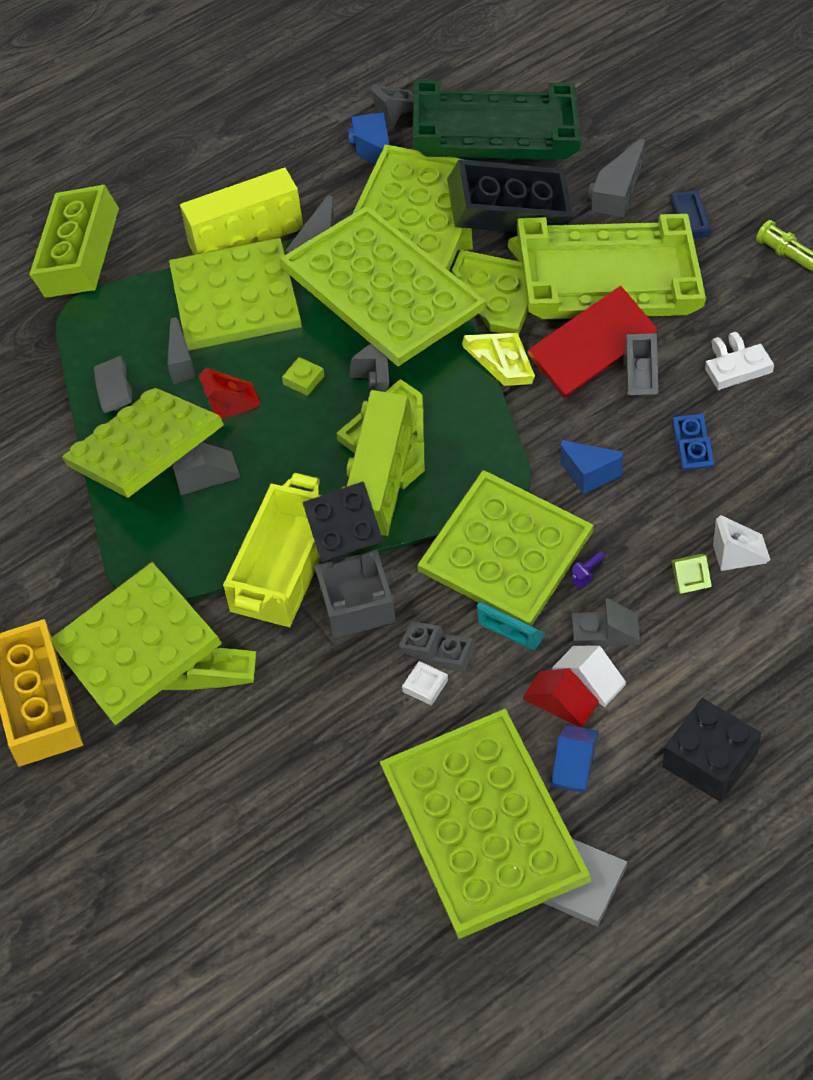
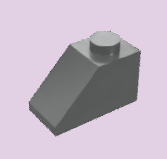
M203 442L172 464L180 495L240 478L232 451Z

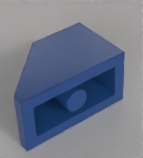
M384 112L352 116L353 128H348L350 145L355 144L357 156L376 165L384 145H389Z

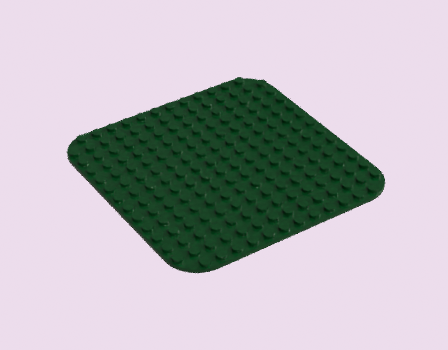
M294 239L281 242L284 255H286L285 250ZM453 262L449 270L451 273L454 266ZM171 268L99 284L96 286V290L81 292L76 295L61 311L56 323L55 332L78 442L85 440L94 433L98 426L108 423L119 412L114 410L107 413L103 412L94 375V366L118 356H122L126 364V379L132 388V402L126 407L138 401L144 392L157 388L213 412L209 398L205 394L204 387L199 378V375L205 368L252 382L261 402L257 408L222 419L224 426L203 441V443L232 451L240 475L239 479L180 495L171 465L127 498L85 476L103 567L109 582L115 589L153 562L186 601L225 592L223 584L271 483L283 486L292 478L294 473H299L320 479L319 495L342 489L343 486L347 487L349 479L347 476V464L350 457L354 458L355 453L337 440L336 433L361 413L363 402L369 400L370 392L374 390L369 389L368 378H350L352 358L371 343L292 276H290L302 328L189 350L195 373L194 379L177 384L172 383L167 366L170 319L176 317L182 329ZM474 317L400 366H397L388 358L389 388L401 379L423 396L425 471L405 489L399 488L388 536L382 535L383 542L345 554V558L374 550L381 553L436 539L483 470L527 492L529 491L531 483L529 461L500 384L462 346L465 335H481ZM298 357L324 369L325 376L308 396L283 385L282 376ZM295 485L291 486L292 488L313 492L311 489ZM330 559V560H328V561H325V562H321V560H320L318 564L330 562V561H332V559Z

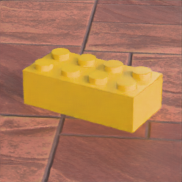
M45 619L0 633V715L9 748L18 767L83 746L57 652Z

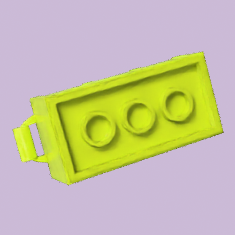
M294 473L292 478L283 486L270 484L223 584L230 612L291 627L315 573V565H318L320 561L302 503L322 496L319 495V478ZM295 485L311 489L313 492L292 488L291 486Z

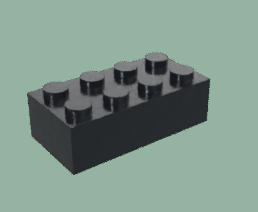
M459 159L447 178L454 227L517 232V218L546 217L547 225H568L573 218L564 169Z

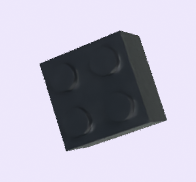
M701 698L664 746L662 767L717 801L722 802L758 754L762 732L706 699Z

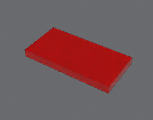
M620 285L528 349L527 354L565 399L624 357L626 334L657 333L658 329Z

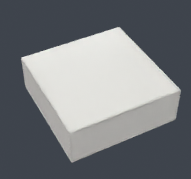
M419 661L402 685L403 692L432 706L446 685L448 674Z

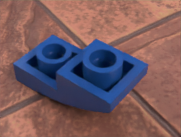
M704 414L673 417V431L682 470L714 467L710 437H707Z

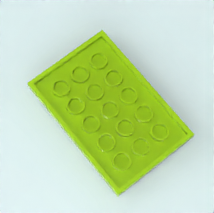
M385 144L353 214L365 206H369L449 271L467 228L454 227L447 181L459 158L426 157L417 150Z
M365 206L280 258V267L397 366L414 357L486 308V300L369 206Z
M506 708L380 761L382 770L458 939L591 882V875Z

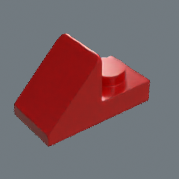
M205 368L199 375L212 410L220 416L221 420L257 408L261 404L252 382Z

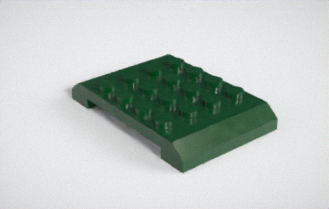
M414 80L413 147L426 157H466L480 160L487 158H503L505 160L532 159L535 161L567 159L580 151L581 147L575 83H548L547 92L441 90V81Z

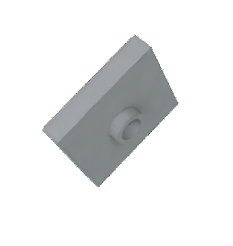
M572 839L591 875V882L543 903L598 927L627 868V861Z

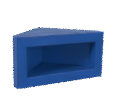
M562 440L561 465L582 493L585 494L622 475L623 452Z
M565 724L558 737L552 787L586 793L599 736L598 730Z

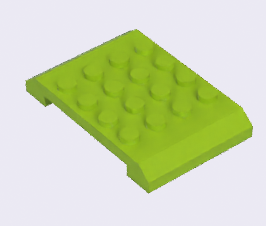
M660 214L658 223L547 225L546 217L517 218V233L528 311L541 319L574 318L620 285L646 316L689 315L705 305L706 296L688 214Z

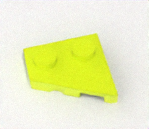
M518 333L464 336L462 341L463 348L504 386L533 383L535 375Z

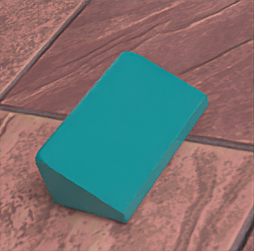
M479 602L477 605L479 625L530 650L535 651L545 636L544 631L487 604Z

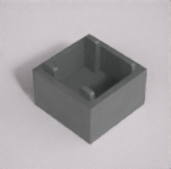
M377 550L346 557L345 560L338 563L330 561L315 565L318 587L333 639L396 623L393 599Z

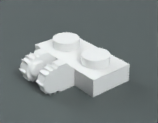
M733 332L729 335V343L731 348H733V353H727L726 346L721 338L717 337L711 341L717 358L706 361L705 370L717 390L773 372L774 364L763 346L758 344L745 348L738 332Z

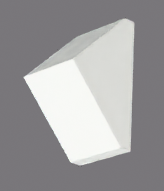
M722 515L716 518L713 546L721 571L766 564L770 561L762 534Z
M572 646L552 667V670L570 668L599 700L598 703L604 707L626 685V681L600 646Z

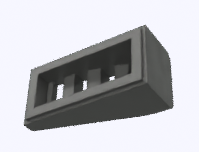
M176 317L170 319L167 362L170 377L174 384L194 379L195 376L179 320Z

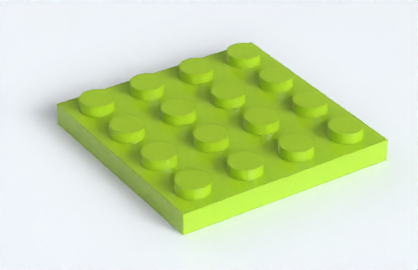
M281 238L169 260L188 351L302 328L290 275L280 267V258L284 256Z
M154 388L144 392L141 398L131 406L121 409L117 416L108 423L98 426L94 433L85 440L72 445L70 451L64 454L62 458L68 467L129 498L224 426L218 414Z
M483 470L418 563V571L478 603L487 604L532 626L593 533L594 525Z
M153 562L52 637L56 651L115 726L222 644L213 630Z

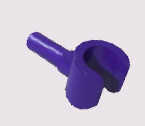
M599 551L584 564L577 562L573 565V574L570 578L578 588H583L591 582L593 575L590 573V570L605 557L602 551Z

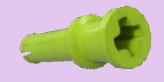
M768 220L765 222L756 236V242L759 244L765 243L775 250L776 255L780 257L787 256L813 273V251L797 242L793 233H786L776 227L774 221Z

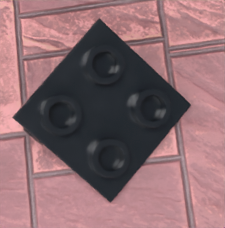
M364 481L302 502L321 562L332 559L333 563H338L345 560V554L383 542Z

